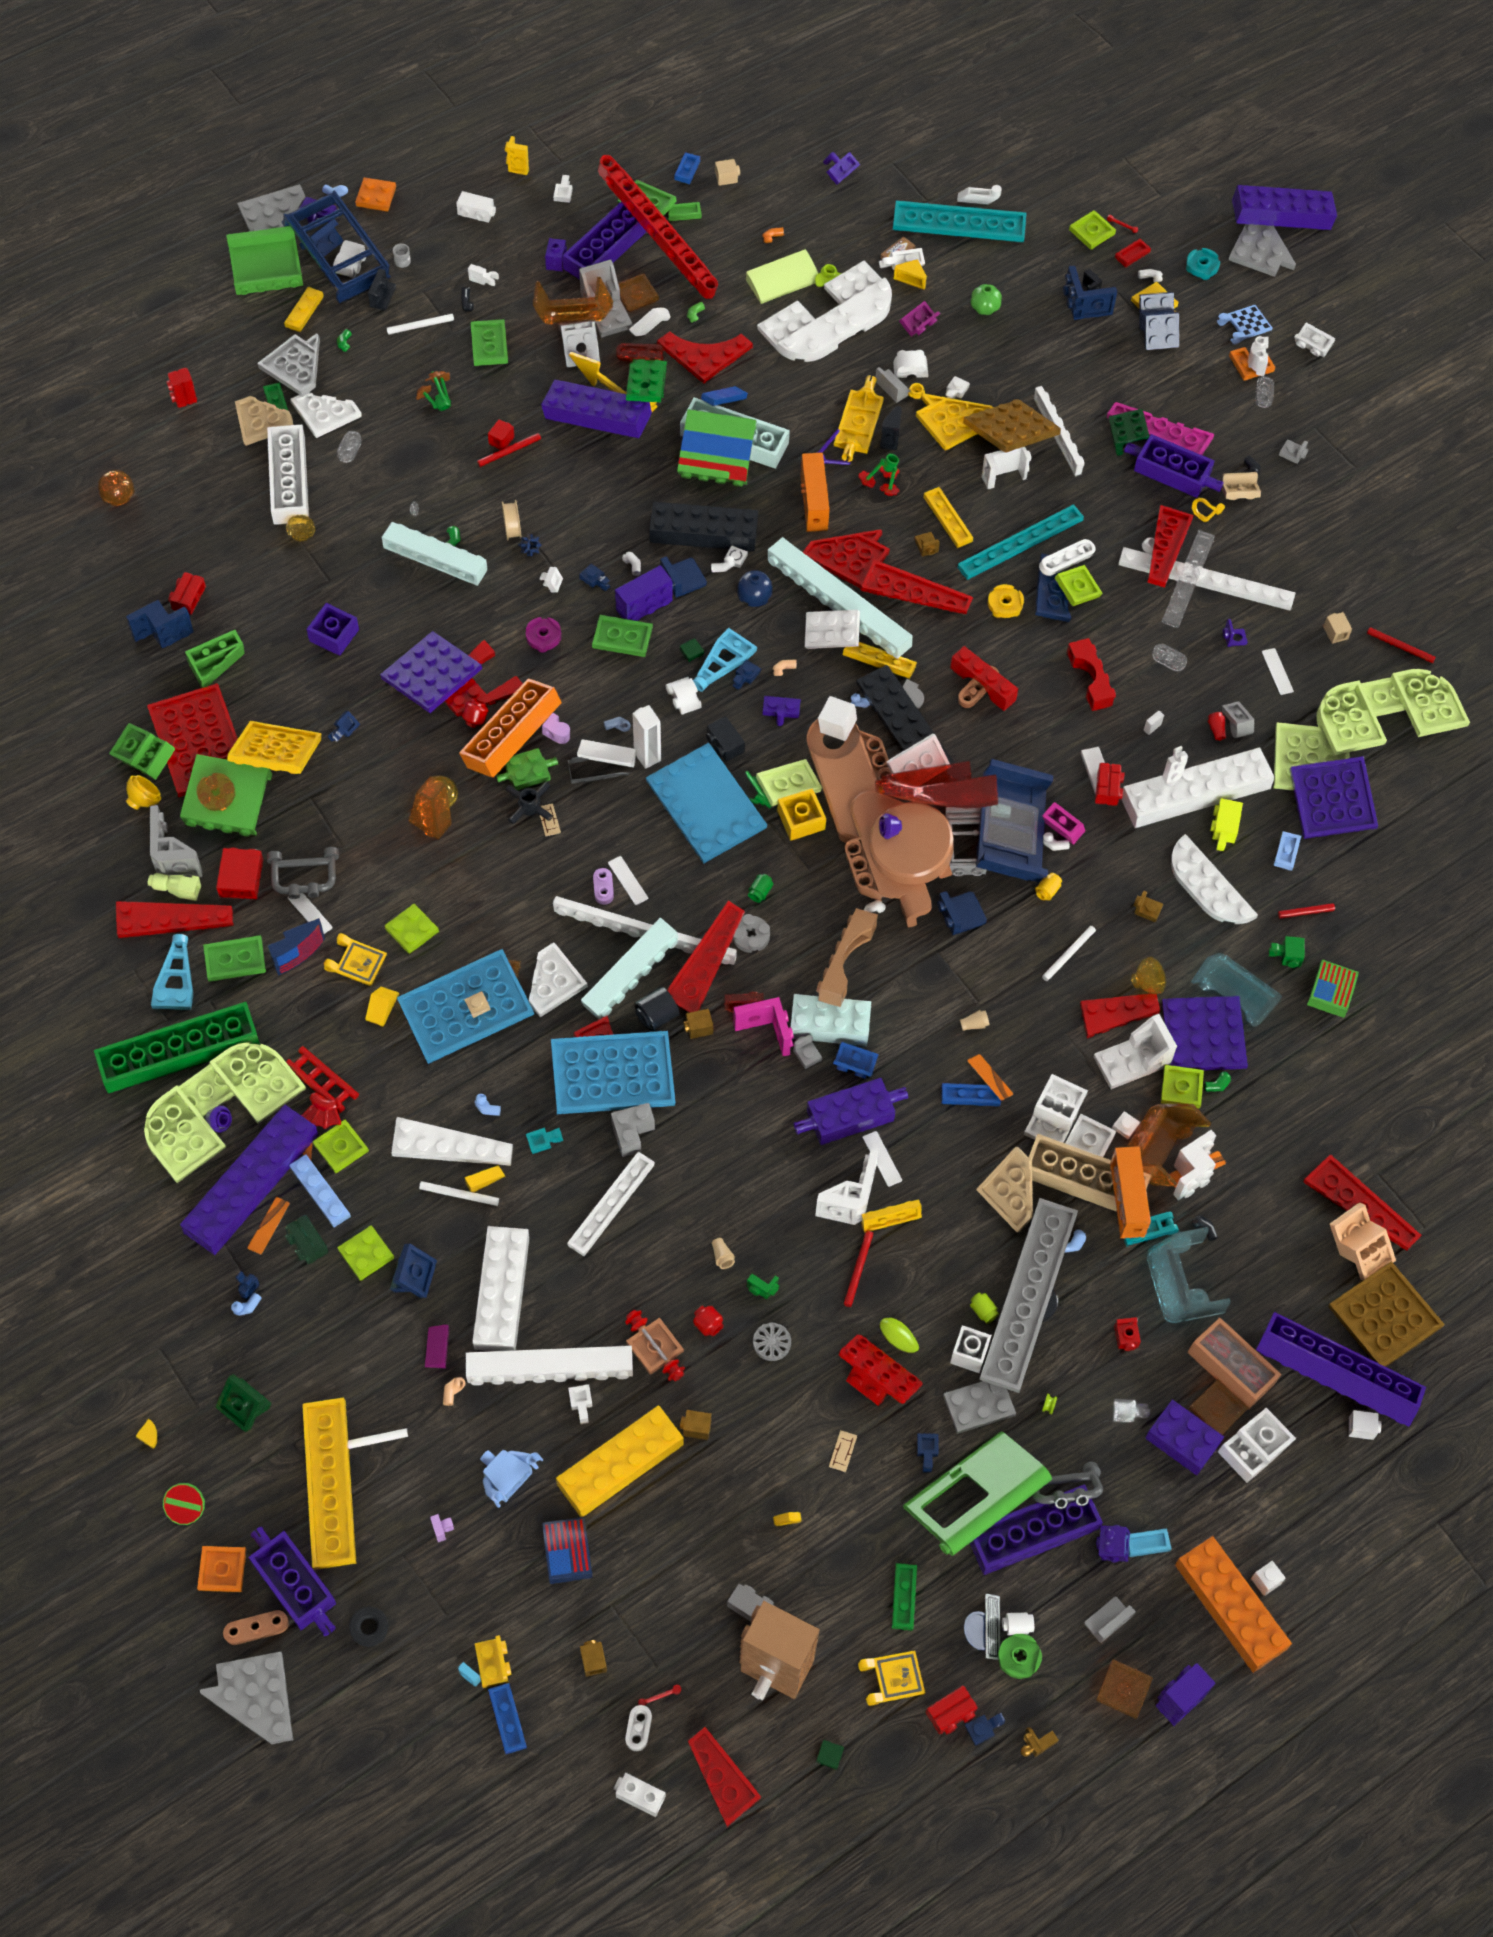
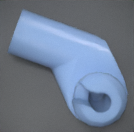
M324 185L322 189L327 195L335 190L339 197L348 193V188L343 185L334 188Z
M855 693L851 696V703L856 707L867 708L870 706L868 700L860 697L859 694Z
M484 1094L476 1096L475 1105L482 1114L500 1116L501 1106L490 1105Z
M1082 1230L1074 1231V1236L1071 1242H1068L1065 1253L1081 1249L1086 1241V1234Z
M253 1293L245 1303L234 1302L231 1309L238 1316L250 1314L262 1298L258 1294Z

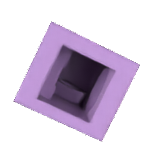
M552 713L542 725V734L559 744H565L570 739V727L564 722H559V716Z

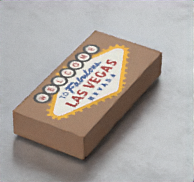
M902 237L885 250L880 258L890 257L889 254L891 252L915 249V245L905 237Z

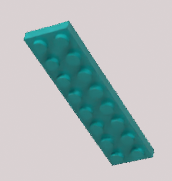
M896 201L893 230L1024 242L1026 213Z

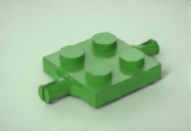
M539 748L512 756L505 764L506 773L496 775L498 783L509 779L514 788L520 790L551 780L548 767L558 765L556 757L545 760Z

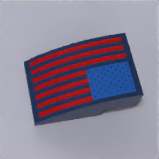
M319 918L283 932L285 939L267 945L278 976L304 962L321 946L325 936Z
M578 1517L542 1523L550 1584L592 1578L585 1518Z

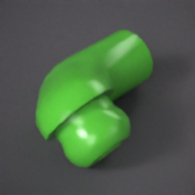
M699 302L688 309L687 318H689L691 323L698 320L696 314L705 309L704 304Z

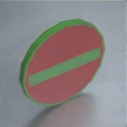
M178 1483L165 1493L163 1509L166 1516L172 1522L179 1525H189L196 1522L202 1516L205 1509V1500L196 1486L189 1483Z

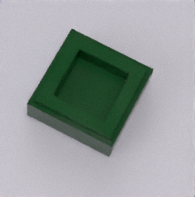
M695 638L680 645V651L688 662L704 655V650Z
M823 1740L816 1763L837 1770L844 1747Z

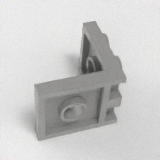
M584 319L557 323L558 330L562 334L566 367L577 366L570 358V352L600 362L595 321ZM578 343L585 344L586 349L584 352L580 353L576 350Z

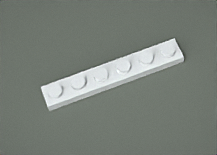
M1042 386L1037 387L1034 400L1042 415L1061 428V434L1054 436L1074 475H1080L1084 466V460L1082 456H1079L1075 443H1072L1068 430H1065L1062 419L1058 417L1055 406L1051 404L1049 394L1044 391Z
M637 1152L567 1244L570 1248L582 1256L586 1255L653 1168L654 1161Z

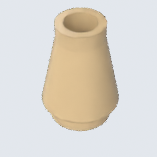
M979 1010L960 1020L963 1031L986 1028L985 1026L990 1025L986 1011Z
M722 1238L713 1240L711 1244L714 1250L716 1265L721 1269L731 1267L735 1263L734 1254Z

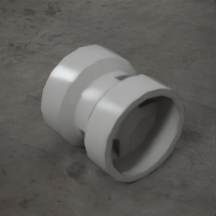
M397 244L393 247L394 263L401 268L407 267L411 263L410 250L406 244Z

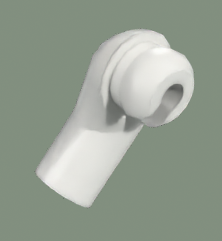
M1153 269L1138 271L1139 279L1153 277L1154 282L1162 281L1163 274L1161 271Z
M876 900L867 904L864 911L873 913L877 910L878 913H881L885 910L886 906L882 901Z

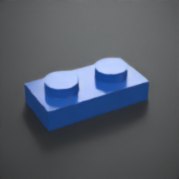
M685 153L674 175V180L690 184L700 163V156Z

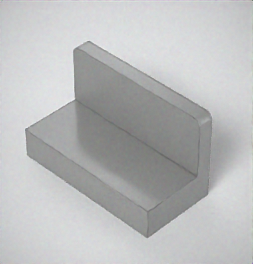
M880 367L876 369V383L896 403L909 395L908 392L910 390L889 369L883 371Z
M1114 1597L1088 1618L1084 1624L1096 1639L1102 1643L1131 1619L1135 1614V1610L1130 1605L1126 1608L1117 1597Z

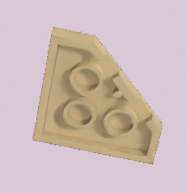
M252 396L235 401L243 442L246 446L268 438L267 427L293 425L292 416L288 410H281L276 408L275 405L265 401L261 402Z
M1015 1147L976 1190L1016 1232H1020L1033 1218L1032 1161L1019 1147Z

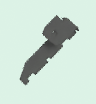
M575 757L568 760L571 784L629 775V773H614L572 780L569 764L584 762L589 759Z

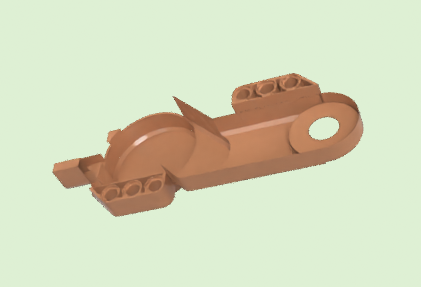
M817 719L812 723L807 733L808 749L838 837L842 842L846 843V858L857 890L862 895L882 901V897L890 899L899 898L908 928L916 926V918L929 913L932 908L931 898L925 883L936 879L938 876L942 879L952 875L949 866L954 851L951 826L946 817L930 805L918 802L903 803L882 794V792L891 790L895 785V781L886 763L889 759L883 742L879 737L860 731L855 723L844 744L838 749H829L823 743L825 734L820 732ZM885 813L898 817L902 822V830L899 831L898 835L890 839L883 838L879 831V820ZM853 849L858 850L856 853L850 852ZM859 865L863 866L861 869H856ZM862 882H869L868 885H861Z

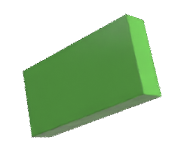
M700 202L674 204L667 211L669 221L701 218Z

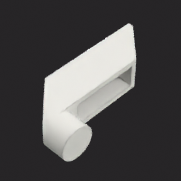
M994 185L992 189L968 187L958 193L957 202L988 205L1000 197L1001 187L999 185Z
M653 308L629 330L635 336L646 335L661 321H668L670 319L669 311L665 308Z

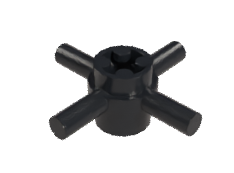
M544 782L536 791L527 788L520 792L512 785L507 786L506 791L518 799L519 809L508 819L511 824H514L523 814L531 816L538 813L547 821L553 818L552 814L540 806V797L550 788L549 783Z

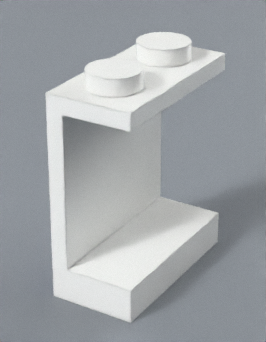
M1025 447L1007 453L1000 450L985 454L982 479L987 489L994 488L996 475L1014 470H1019L1022 479L1025 480L1027 472H1029V461H1031L1030 452Z

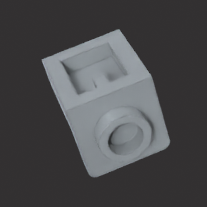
M1287 439L1280 450L1279 456L1298 464L1300 459H1304L1308 452L1306 448L1308 442L1304 441L1301 446Z
M811 1034L806 1037L801 1036L794 1042L793 1051L805 1069L822 1061V1056L812 1042L813 1037Z

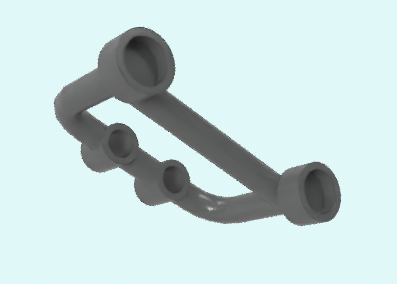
M335 847L325 848L324 857L292 860H282V853L279 851L268 852L267 862L271 864L272 888L279 894H289L290 899L300 898V893H308L310 898L318 897L319 892L327 891L335 884V860L339 858V849ZM328 865V881L325 884L312 882L302 886L290 884L287 887H282L279 885V868Z
M1087 1462L1082 1468V1473L1051 1476L1052 1480L1045 1485L1091 1480L1095 1488L1093 1490L1085 1491L1082 1488H1078L1073 1493L1064 1494L1062 1491H1056L1053 1495L1049 1496L1041 1495L1038 1490L1032 1497L1038 1503L1055 1504L1059 1509L1065 1508L1068 1502L1076 1501L1079 1506H1084L1088 1503L1089 1499L1097 1498L1103 1492V1486L1099 1479L1101 1474L1100 1468L1095 1462Z

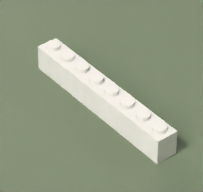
M632 1346L466 1353L467 1383L472 1385H482L483 1382L503 1384L506 1381L520 1384L530 1380L542 1383L546 1380L564 1382L567 1379L585 1381L587 1378L606 1380L608 1377L627 1379L629 1376H633Z

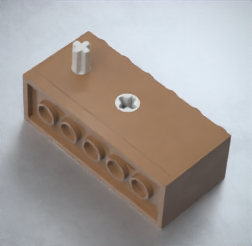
M763 1601L761 1606L757 1605L752 1613L751 1626L746 1625L741 1635L742 1644L739 1657L741 1672L758 1680L752 1692L755 1698L763 1700L769 1688L772 1687L795 1699L814 1662L820 1629Z

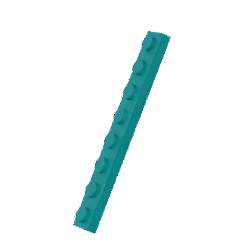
M1073 504L958 563L957 568L968 580L1083 521L1084 516Z

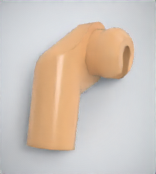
M781 660L775 664L772 669L774 670V676H782L783 669H796V660Z
M456 1377L445 1385L443 1405H453L454 1395L461 1391L466 1384L462 1377Z

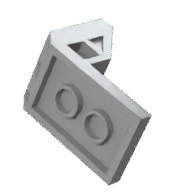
M611 259L579 269L581 296L592 320L595 321V326L601 338L630 329L632 322L620 300V289Z
M158 805L150 806V856L156 873L166 874L169 877L170 875H183L192 878V876L202 877V868L196 851L174 837H164V833H167V823L164 822V814L160 812Z

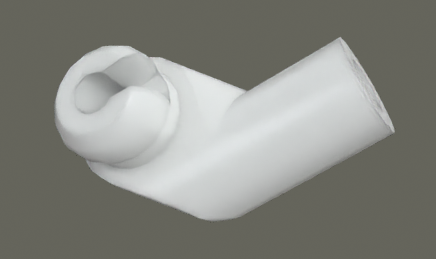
M632 552L624 554L622 559L625 563H631L632 575L639 576L641 574L640 560Z
M726 556L725 563H712L711 571L726 572L735 565L734 557Z
M1050 832L1043 835L1044 845L1051 850L1069 849L1068 840L1057 841Z

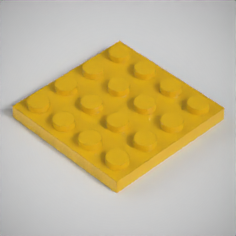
M250 721L228 753V761L235 764L252 765L257 768L264 767L274 771L281 770L291 774H301L321 741V733Z

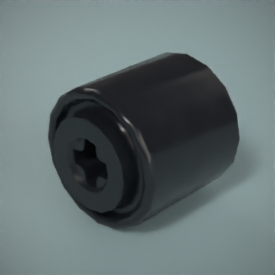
M662 986L634 1003L638 1019L644 1027L652 1032L679 1015L676 1002Z

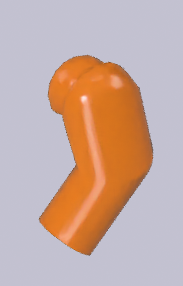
M783 227L771 228L763 233L764 243H771L772 237L784 236Z

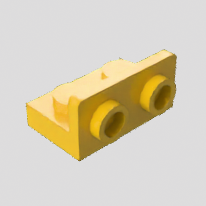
M511 136L509 142H506L505 145L508 172L527 175L529 172L528 146L515 144V137Z
M500 1635L495 1636L496 1639L475 1643L483 1688L509 1683L508 1676L512 1675L510 1663H505L504 1654H508L506 1642L501 1641Z

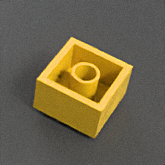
M813 788L778 799L777 811L790 841L825 830L826 817Z

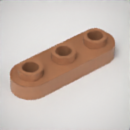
M991 666L994 670H996L999 673L997 668ZM972 679L960 691L958 703L964 708L973 707L987 691L977 680Z
M276 1610L230 1622L225 1626L223 1636L229 1644L238 1645L283 1633L288 1628L289 1620L283 1611ZM275 1618L281 1619L279 1624H273ZM253 1624H259L258 1629H252ZM233 1629H237L238 1632L236 1635H230Z

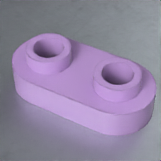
M600 868L593 875L595 900L599 904L606 905L611 903L614 898L612 873L606 868Z

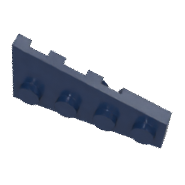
M1041 553L1039 564L1045 557L1049 555ZM1039 568L1035 615L1070 622L1071 615L1068 612V600L1055 579V576L1062 573V571L1048 576L1043 574Z

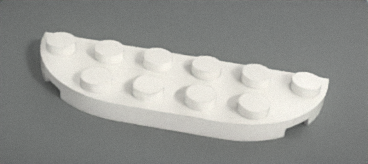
M1186 834L1183 835L1174 846L1171 859L1173 874L1183 888L1209 916L1218 921L1243 924L1256 919L1258 914Z

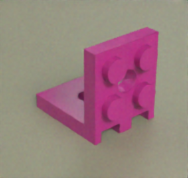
M779 997L734 1007L733 1026L735 1031L773 1023L782 1056L790 1055L794 1035L792 1028H788V1014L786 1010L783 1011Z

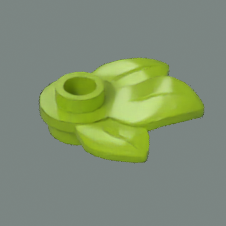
M827 264L816 275L815 284L817 287H822L827 282L841 275V273L837 272L835 266Z

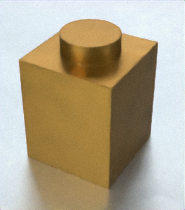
M709 1009L686 1013V1021H683L685 1032H689L690 1039L713 1034V1023Z
M687 1410L686 1417L682 1416L680 1429H683V1436L708 1440L712 1414Z
M591 1640L585 1642L584 1646H580L586 1677L607 1672L601 1642Z

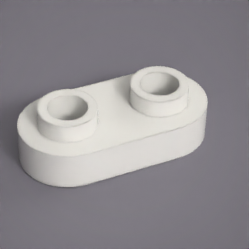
M644 1705L635 1706L629 1716L625 1739L626 1745L633 1751L644 1749L648 1742L652 1715L649 1708ZM644 1715V1721H638L637 1716ZM634 1737H640L641 1739L638 1744H635L632 1740Z

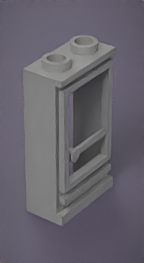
M946 807L945 817L951 829L952 824H978L979 828L981 807ZM978 830L973 832H952L953 835H979ZM953 851L949 864L952 875L980 876L986 874L987 870L976 867V859H954Z

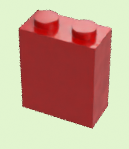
M234 847L229 849L223 848L216 887L219 897L257 899L263 866L261 851L256 849L243 850Z

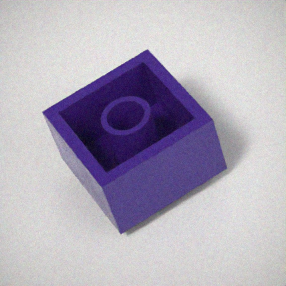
M328 603L323 606L307 628L310 642L339 656L359 631L357 617Z

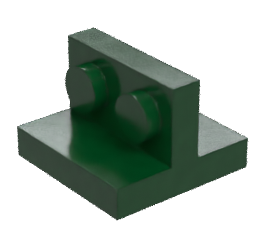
M233 1374L228 1377L215 1408L243 1431L247 1432L252 1428L256 1417L269 1410L272 1403L242 1378L239 1379Z

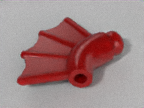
M317 1092L310 1095L312 1105L301 1116L315 1126H321L324 1129L331 1125H341L337 1111L339 1108L338 1101L327 1100Z

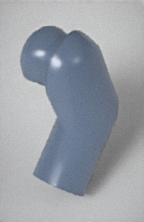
M616 717L603 722L606 730L617 728L626 732L631 727L630 722L622 717Z

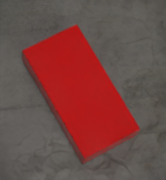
M1138 239L1117 252L1115 258L1124 267H1128L1150 253L1151 248L1144 241Z

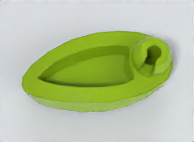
M894 1318L882 1319L880 1329L890 1344L903 1352L915 1353L918 1351L919 1345L907 1326Z

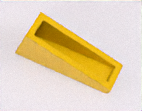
M498 1165L465 1177V1182L470 1192L474 1193L505 1177Z

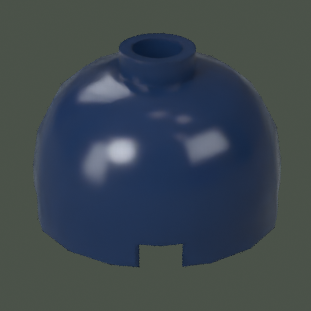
M752 570L746 572L738 582L737 596L741 602L748 603V606H762L772 596V582L761 571Z

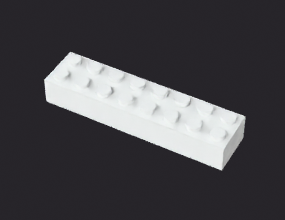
M1256 748L1184 769L1182 777L1177 781L1166 783L1162 775L1124 786L1121 800L1134 828L1217 805L1221 798L1234 800L1271 789L1275 777L1261 749Z

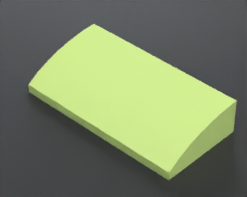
M805 249L747 271L746 281L762 304L815 284V277L818 272Z

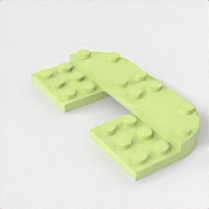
M1423 669L1392 673L1390 678L1362 684L1359 680L1335 686L1326 693L1317 711L1319 729L1323 728L1334 755L1384 745L1387 739L1376 718L1377 716L1406 710L1418 737L1467 727L1470 721L1451 684L1442 676L1439 679L1431 675V671Z
M250 1042L234 1045L211 1060L207 1067L179 1087L175 1086L161 1096L151 1106L146 1116L144 1128L147 1145L151 1153L155 1155L174 1181L178 1183L226 1148L225 1144L204 1119L209 1110L223 1105L236 1096L259 1124L304 1091L306 1087L284 1059L272 1048L263 1044H250Z

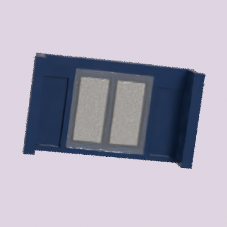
M995 759L990 760V764L983 772L981 813L976 858L977 868L1039 883L1043 878L1047 877L1048 870L1042 868L1043 814L1045 813L1046 790L1053 782V775Z

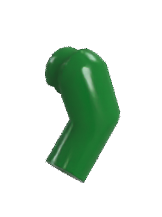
M345 329L336 340L338 348H341L343 352L350 348L347 340L352 333L348 329Z
M450 526L447 528L450 539L446 543L455 547L461 540L460 531L456 526Z
M1225 1071L1221 1072L1215 1082H1205V1092L1223 1091L1229 1085L1231 1076Z

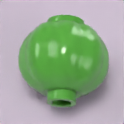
M982 284L975 288L971 294V306L981 315H991L1001 306L1002 295L993 285Z

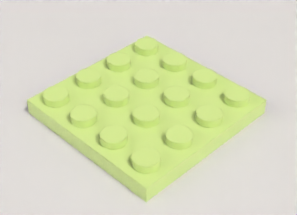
M1277 723L1275 731L1274 788L1294 790L1290 767L1348 759L1350 758V752L1334 755L1323 728Z

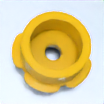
M920 383L912 384L909 388L910 392H908L909 396L914 399H920L922 394H925L924 387Z

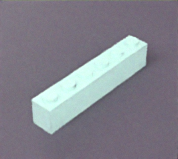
M392 522L382 536L385 549L478 586L487 572V562L483 557L471 554L464 549L456 548L449 543L441 542L434 537L421 534L417 530L406 528L402 524Z
M659 918L581 999L583 1006L598 1019L609 1015L612 1007L616 1003L619 1004L625 998V993L629 989H634L639 982L638 980L651 971V966L663 959L667 949H672L677 944V931L662 918Z

